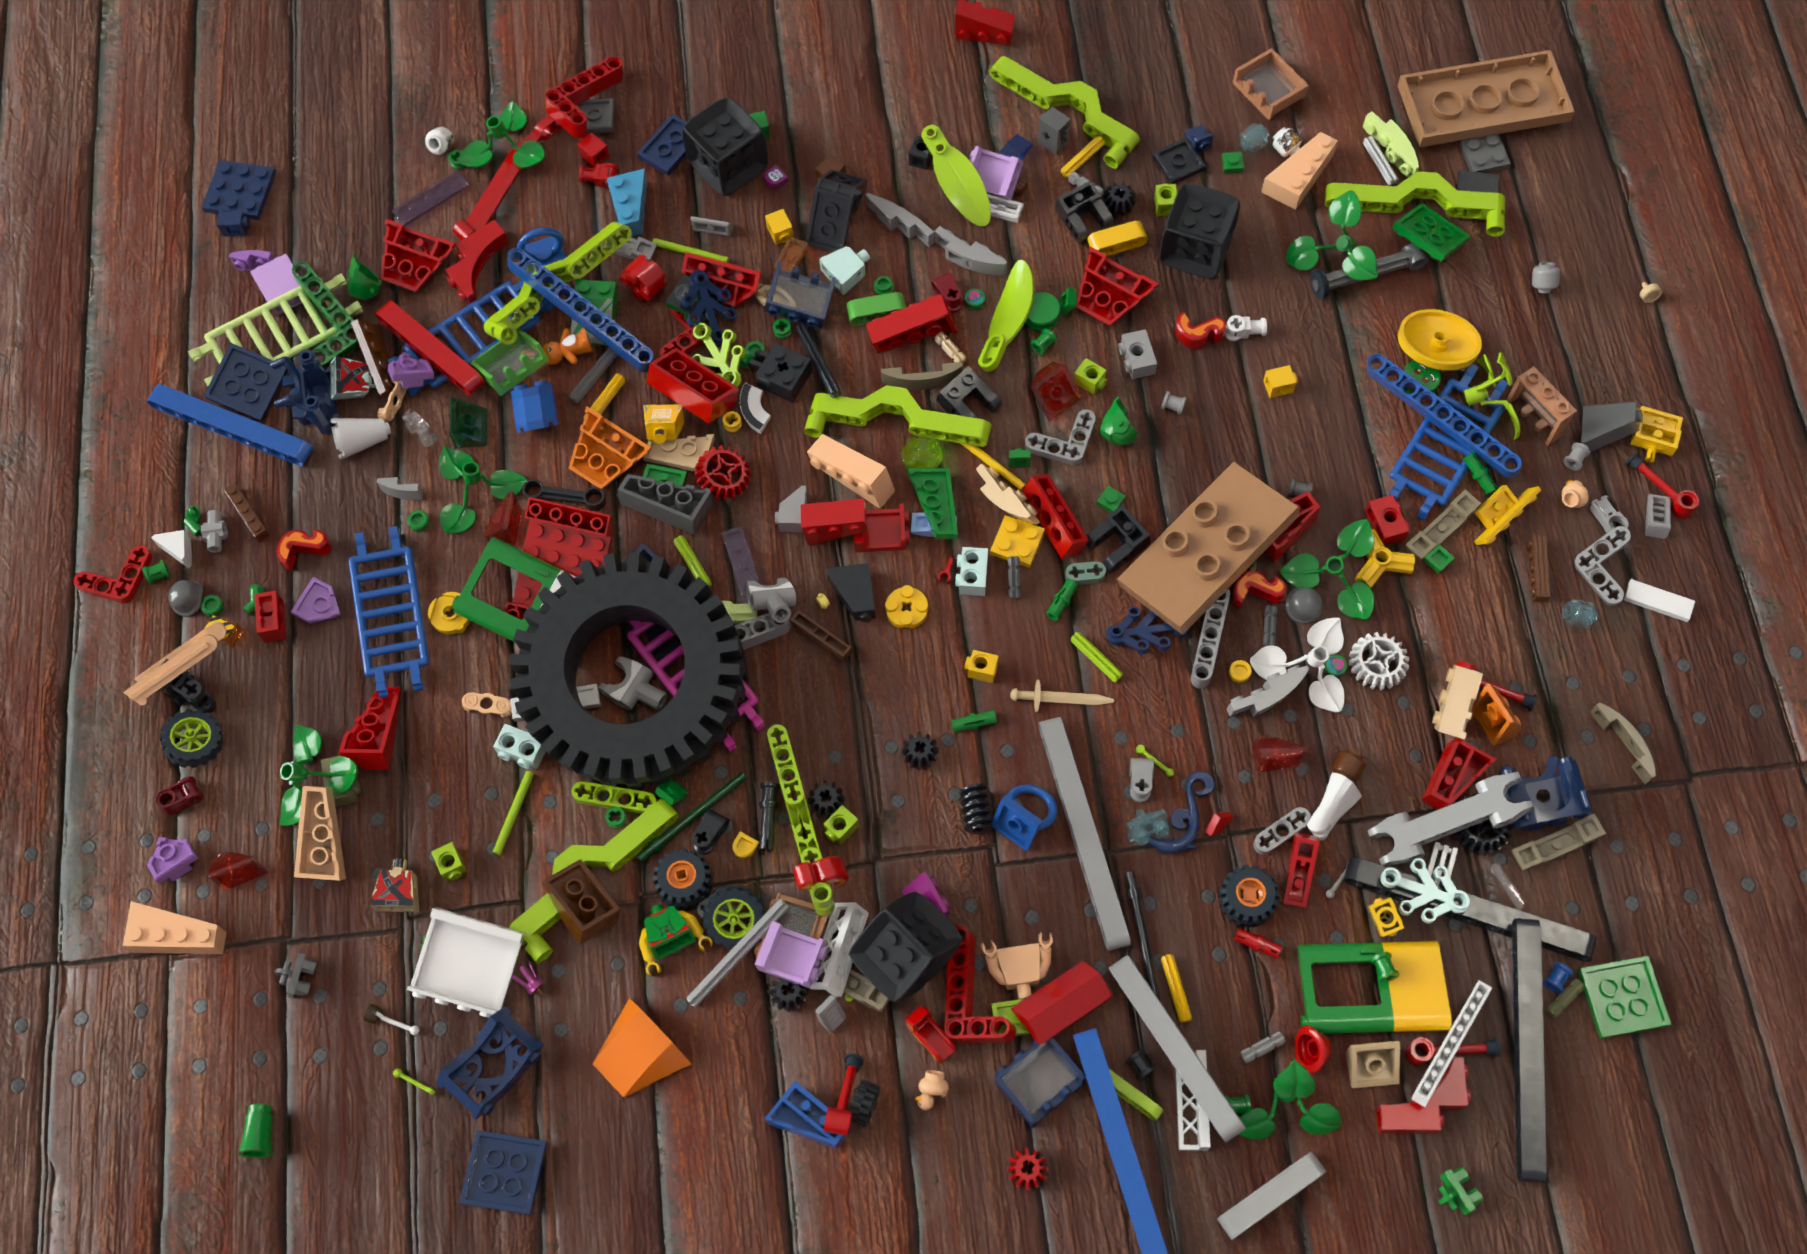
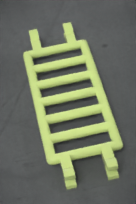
M342 273L324 283L330 292L347 285ZM316 285V286H312V287L310 288V290L313 289V288H315V287H317L318 290H319L320 287L317 286V285ZM299 286L206 333L204 338L207 343L189 350L188 353L196 362L213 352L220 364L224 355L215 338L226 333L231 343L243 348L233 331L234 328L242 324L245 325L261 355L273 361L284 356L291 358L336 334L337 331L334 327L327 330L309 297ZM297 296L301 299L320 334L310 339L288 303L289 300ZM326 301L328 307H331L333 302ZM358 301L345 308L351 317L363 312ZM278 306L282 307L302 342L293 348L289 346L270 313V310ZM260 315H263L283 350V353L272 357L251 321ZM338 317L336 319L339 324L346 320L345 317ZM213 376L204 379L207 386H209Z

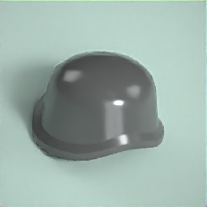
M188 580L176 582L168 594V601L172 609L184 617L195 614L201 607L203 586L198 582Z
M1297 587L1288 594L1285 609L1287 615L1293 621L1300 624H1308L1319 618L1323 611L1321 596L1314 589Z

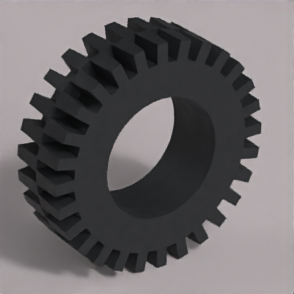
M628 552L627 562H621L614 553L603 555V566L596 567L590 560L579 563L582 574L573 578L567 571H564L558 575L557 579L561 587L553 593L545 586L538 593L543 603L540 609L537 611L528 606L523 616L529 626L527 631L516 630L513 640L520 648L519 654L510 653L509 665L516 672V678L510 679L511 690L519 698V702L514 704L518 714L527 722L525 727L530 735L541 744V747L571 772L574 771L582 778L593 783L597 780L604 785L619 787V784H626L632 789H643L644 782L650 781L660 786L668 781L667 776L676 773L683 777L691 773L689 765L696 760L704 764L712 757L709 749L716 742L722 746L724 739L728 736L726 727L729 722L736 724L739 717L738 700L744 701L746 691L743 684V676H747L746 664L742 656L744 650L734 623L717 594L714 595L711 592L707 583L700 577L695 580L687 568L678 563L675 568H671L665 558L655 555L652 562H646L640 553ZM628 621H646L668 629L680 639L685 656L683 679L677 693L669 704L654 716L630 724L608 723L588 714L584 710L578 696L576 676L582 654L590 642L609 627Z

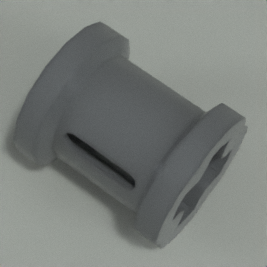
M1292 478L1287 496H1299L1307 491L1311 493L1313 483L1306 484Z

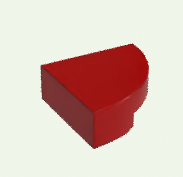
M1228 811L1215 813L1206 829V833L1210 836L1218 834L1229 824L1233 815Z

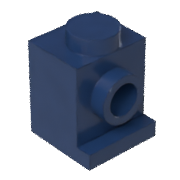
M219 209L217 227L223 236H246L247 228L250 227L249 216H244L242 212H225L224 209Z

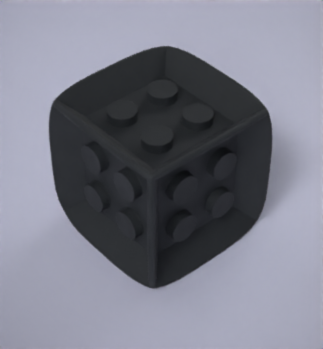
M728 97L714 102L691 118L683 127L682 138L687 158L697 173L715 191L723 196L731 194L747 184L768 165L767 143L761 128L739 104Z
M1184 183L1175 197L1167 218L1166 229L1163 232L1160 246V261L1171 268L1206 278H1215L1224 263L1231 243L1232 233L1237 224L1240 210L1239 199L1219 190L1197 184Z
M909 892L892 901L874 917L852 945L849 956L862 974L883 995L893 1002H901L921 990L927 982L939 973L958 950L963 938L957 928L932 902L918 892Z

